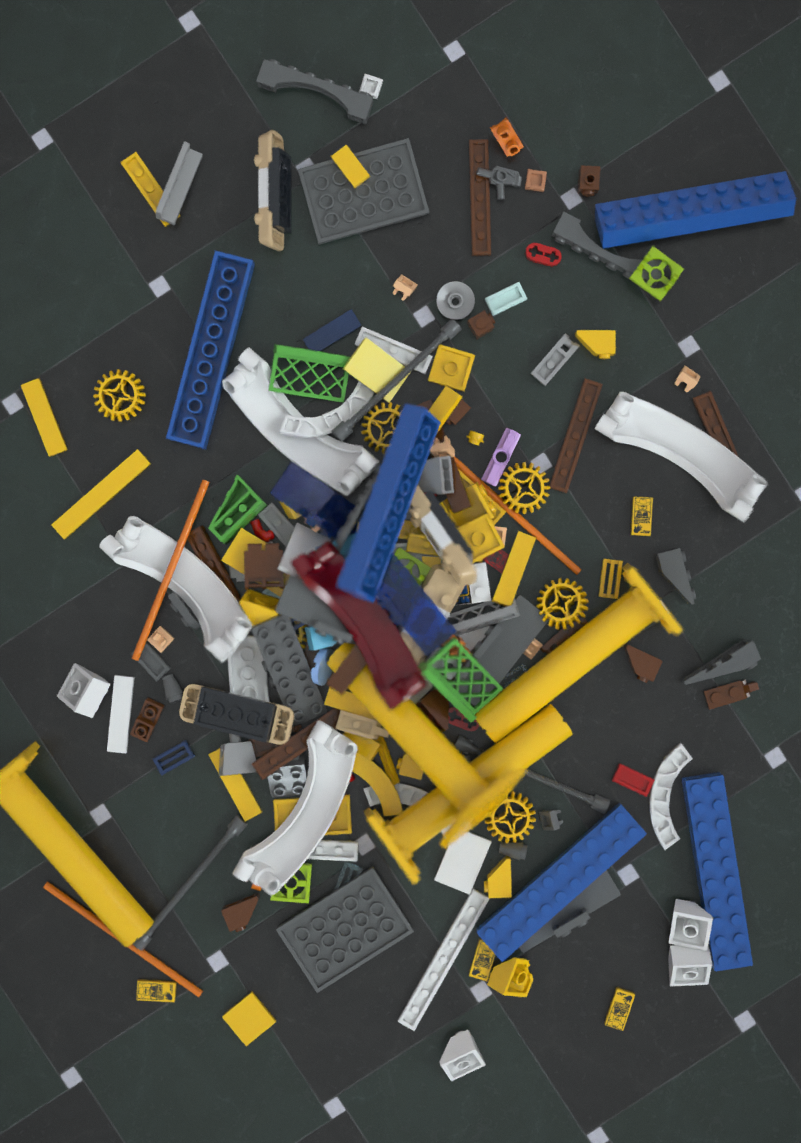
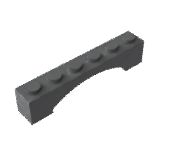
M274 59L269 61L263 60L256 80L258 87L275 93L277 89L287 87H300L318 91L339 103L347 111L348 119L366 125L374 104L373 97L369 93L364 91L358 93L353 91V88L350 86H339L330 79L324 78L322 80L316 78L317 76L311 72H299L294 66H282L280 62Z
M563 212L552 234L556 242L562 245L566 243L572 246L571 249L577 253L584 252L589 255V259L605 263V266L610 270L616 271L617 269L623 272L622 275L628 279L631 277L643 259H628L606 251L586 235L579 224L580 219ZM654 259L647 262V264L655 267L659 266L662 261ZM643 269L642 277L644 282L647 283L649 280L648 272ZM653 269L651 277L655 280L660 279L661 271ZM654 282L651 287L654 288L658 282Z

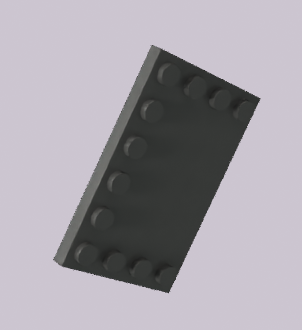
M409 138L353 153L370 175L366 181L355 189L333 160L298 169L319 245L429 214Z
M373 866L276 927V931L317 993L414 932V929Z

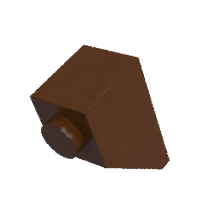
M625 644L626 655L633 673L638 675L637 679L646 683L648 680L654 682L663 661Z
M435 687L415 705L442 733L448 729L449 701Z
M259 892L223 906L221 911L229 932L233 930L239 932L246 928L260 897Z

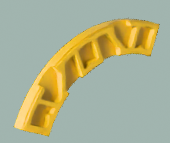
M356 752L352 772L362 777L373 788L380 800L384 816L402 813L403 809L398 792L388 775L375 762Z

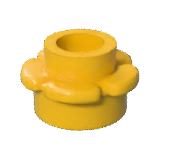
M470 430L469 435H466L470 443L479 445L480 442L484 443L483 434Z

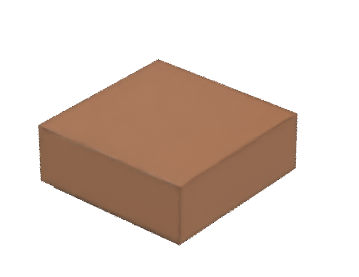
M528 169L525 190L544 192L547 172Z

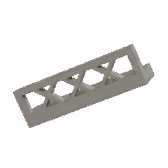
M185 141L156 209V218L175 225L203 157L202 153L190 149V143Z
M515 597L511 606L502 609L500 604L495 606L497 603L491 600L451 613L447 620L455 618L459 622L450 626L445 622L442 628L443 635L452 633L457 637L458 635L520 616ZM491 606L495 609L493 612L482 615L486 607ZM472 612L477 615L475 618L464 621L468 613Z

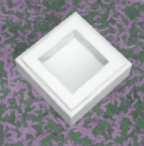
M364 74L359 93L364 91L369 93L373 99H378L383 79Z

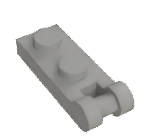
M566 333L531 372V375L544 386L580 346L577 342H572L569 339L570 336ZM563 344L569 348L567 352L561 349Z

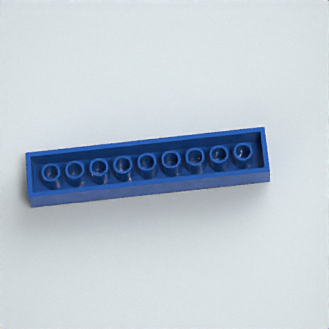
M784 171L595 204V223L602 248H609L794 216L796 197L787 173Z
M215 250L166 436L169 440L207 449L223 388L222 381L227 373L255 266L253 260Z
M405 404L400 412L398 424L393 431L390 445L386 449V456L379 468V474L376 482L373 484L372 493L366 503L363 517L359 521V528L352 540L350 552L345 558V565L338 577L336 587L355 598L374 603L441 423L426 408Z
M716 772L681 778L701 907L713 917L708 944L712 968L714 971L753 966L724 775Z
M618 803L476 929V933L503 962L647 833L627 810Z

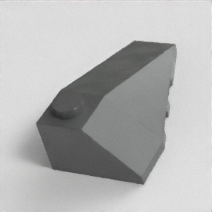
M743 639L681 679V682L687 685L745 670L746 668L750 670L758 665L757 661L761 657L755 643L752 640Z

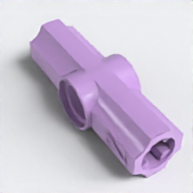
M509 428L505 429L481 478L482 481L492 486H497L521 434ZM498 452H503L506 455L505 462L501 463L496 460Z

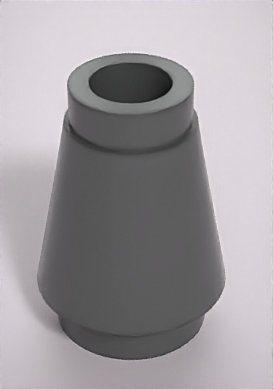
M173 674L163 677L166 700L169 701V704L181 701L183 691Z
M501 842L499 853L518 861L521 859L525 860L528 845L523 844V842Z

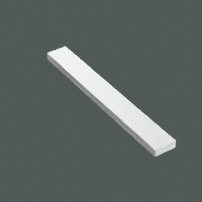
M472 888L470 895H468L398 1018L399 1023L415 1031L490 899L488 896Z

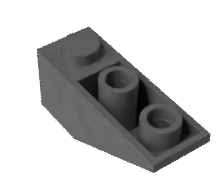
M676 548L655 554L661 575L688 604H695L696 594L694 588H690L689 581H691V575L689 570L685 569L684 562H686V556L684 551Z

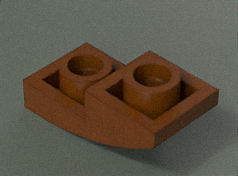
M147 697L130 735L148 742L165 705Z

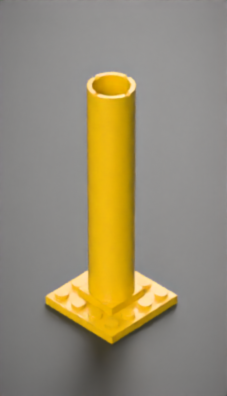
M629 563L622 567L624 570L622 574L632 585L629 588L630 591L504 688L475 714L479 725L483 730H486V734L495 743L519 727L653 621H660L669 633L674 632L677 635L682 631V628Z
M345 642L330 656L327 665L333 672L338 669L355 647V644ZM367 664L348 688L460 811L455 820L450 824L451 827L443 833L444 838L440 844L444 849L492 814L526 773L520 766L515 771L513 769L509 770L504 775L503 780L499 778L488 784L410 698L390 711L375 689Z
M549 704L469 764L490 784L499 778L503 780L504 775L511 769L515 771L521 766L526 770L572 736L573 733L567 723L563 722L559 712ZM436 787L391 821L386 820L384 822L377 810H371L370 807L363 812L407 876L415 884L420 880L417 875L420 871L411 859L412 853L447 828L460 811Z
M34 741L0 770V805L124 947H128L153 925L154 920L25 773L28 764L32 762L38 754L37 750L40 748L39 744Z

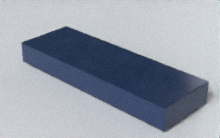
M351 309L305 337L303 341L308 349L322 351L362 325Z

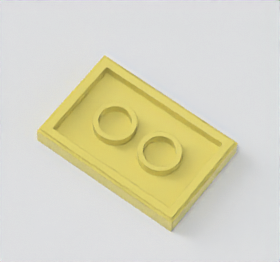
M364 337L343 370L375 394H378L405 366L367 337ZM408 375L382 399L389 403Z

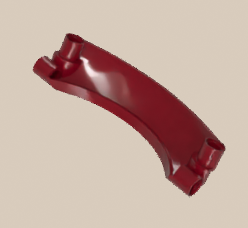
M326 541L316 550L309 552L307 555L302 553L290 562L303 583L332 609L353 636L367 662L375 689L390 711L427 686L426 679L422 675L406 642L379 600L375 598L374 603L358 599L336 587L338 577L345 565V558L332 542Z

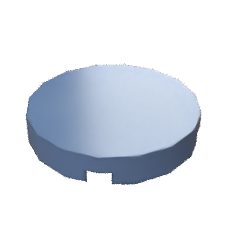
M331 648L320 649L314 658L316 666L315 668L312 667L311 678L314 684L325 685L332 674V670L327 665V661L334 653V650Z

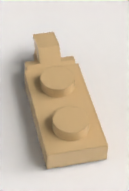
M340 710L335 729L377 740L378 735L388 738L389 733L381 728V724L377 720Z

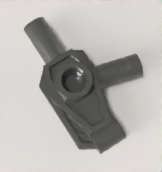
M496 166L492 170L479 167L476 170V175L489 178L490 184L497 187V200L505 199L504 185L521 187L522 177L518 171Z

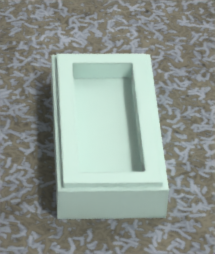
M517 282L486 297L484 300L492 316H495L526 301L527 297L520 282Z

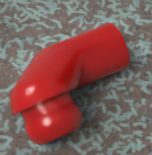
M259 519L250 522L256 537L264 542L274 539L273 531L263 530Z

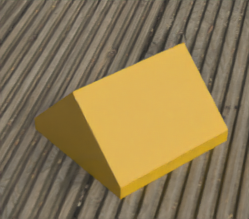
M249 589L243 595L240 605L252 626H255L278 615L275 609L279 599Z

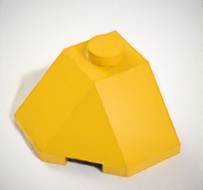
M514 957L495 966L490 974L487 985L502 995L527 997L533 982V976L529 973L528 969L530 966L529 960Z

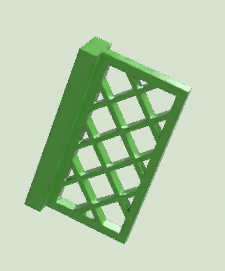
M274 344V356L268 391L344 403L349 373L344 370V375L337 380L332 371L337 367H344L350 356ZM278 357L286 358L290 364L282 371L277 366ZM300 360L305 361L309 367L301 374L294 366ZM318 364H323L327 371L318 377L313 368ZM292 367L298 376L289 382L283 373ZM311 370L317 379L307 385L302 376ZM330 373L335 382L326 388L321 379ZM281 375L287 384L281 388L273 387L274 380ZM300 378L306 387L300 391H295L291 384ZM319 381L324 390L319 394H314L310 387ZM336 384L341 389L340 398L333 397L328 391Z
M455 637L446 643L426 663L422 661L418 665L422 674L470 722L477 718L475 714L503 690V687ZM453 645L458 647V655H448L449 649ZM448 659H457V668H447ZM461 659H470V667L461 668ZM437 660H444L443 668H435L433 664ZM481 671L483 673L482 680H473V672ZM447 672H456V681H447ZM460 672H470L469 680H459ZM468 684V693L458 692L459 685ZM472 684H482L481 692L471 693ZM485 684H494L496 686L491 692H485ZM471 697H480V702L473 707L470 704Z

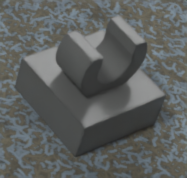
M542 810L539 812L543 830L555 831L560 829L563 820H558L557 814L561 813V810Z

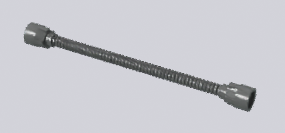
M450 319L440 329L441 332L435 341L433 340L426 349L385 385L371 401L369 400L355 416L353 415L351 419L338 424L332 430L337 439L343 442L353 432L352 428L355 426V423L380 402L394 386L396 387L440 343L447 339L451 340L462 330L455 320Z
M458 735L457 742L454 744L456 750L464 754L469 752L481 755L485 752L484 749L482 750L475 744H472L473 740ZM529 769L525 770V776L532 777L536 781H541L545 785H550L552 788L559 789V791L561 790L566 794L568 793L586 801L587 804L591 805V809L605 814L609 807L610 800L597 794L595 796L585 795V793L576 791V789L567 787V785L558 783V781L556 782L551 778L549 779Z
M239 815L232 819L227 826L226 835L207 855L201 865L196 868L190 878L186 880L179 891L166 904L165 908L155 917L153 925L140 938H136V941L133 943L136 948L144 950L153 939L151 936L155 928L159 926L166 915L179 902L180 898L185 895L191 885L204 872L205 868L210 865L216 855L226 846L227 842L231 840L230 838L240 835L248 825L247 821H244Z

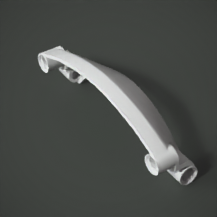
M247 348L241 354L238 360L241 363L222 381L223 388L229 393L241 411L271 444L297 466L342 494H351L374 471L380 462L362 446L341 442L329 435L302 438L279 434L285 414L296 417L303 416L291 404L284 393L268 391L271 375L268 363L251 348ZM275 379L273 387L280 388Z
M619 392L607 413L601 417L595 427L597 431L615 442L650 450L674 462L695 477L712 494L723 510L742 522H745L753 510L752 506L767 486V482L763 477L759 476L737 455L707 433L682 418L626 392Z
M130 516L124 527L117 531L115 537L108 535L102 540L99 547L117 564L138 570L162 582L177 541L140 518ZM184 547L168 587L177 593L193 611L203 631L204 646L219 661L223 662L236 650L239 643L244 641L252 627V623L236 598L218 576Z
M319 720L307 739L309 751L308 775L296 806L275 832L261 843L243 853L232 873L242 881L248 882L250 880L269 895L276 894L320 843L335 818L350 781L358 749L357 744Z

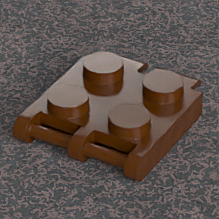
M266 543L265 550H262V544H248V551H244L245 590L262 587V589L280 587V589H284V572L278 569L283 557V550H279V543ZM267 581H280V583H267ZM249 582H262L261 584H249Z

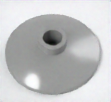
M453 281L441 287L437 294L436 303L442 315L449 319L459 320L471 313L474 308L475 297L468 285ZM457 299L459 304L453 305L452 300Z

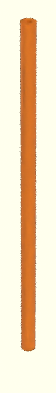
M454 457L458 469L473 483L478 482L479 485L482 484L487 491V495L533 537H536L543 546L577 575L582 570L519 513H515V509H508V503L503 504L504 500L458 458Z
M206 480L201 482L132 655L134 660L139 661L209 486L210 482Z
M47 881L43 887L45 890L118 940L99 917ZM133 944L128 946L133 952L197 997H200L203 993L200 988L146 950H139Z

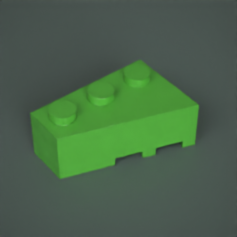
M238 474L230 491L228 490L222 506L219 507L208 527L226 545L238 534L241 528H244L267 506L262 498Z

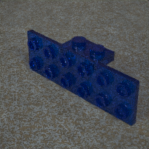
M290 462L270 492L272 496L306 518V524L312 528L317 526L322 529L320 533L329 539L332 536L337 540L340 530L345 526L348 516L355 508L354 504L294 462ZM357 522L349 535L356 533Z
M392 552L378 593L376 594L379 598L377 603L383 610L385 608L388 609L391 613L389 618L395 625L399 623L403 626L424 654L428 656L457 631Z

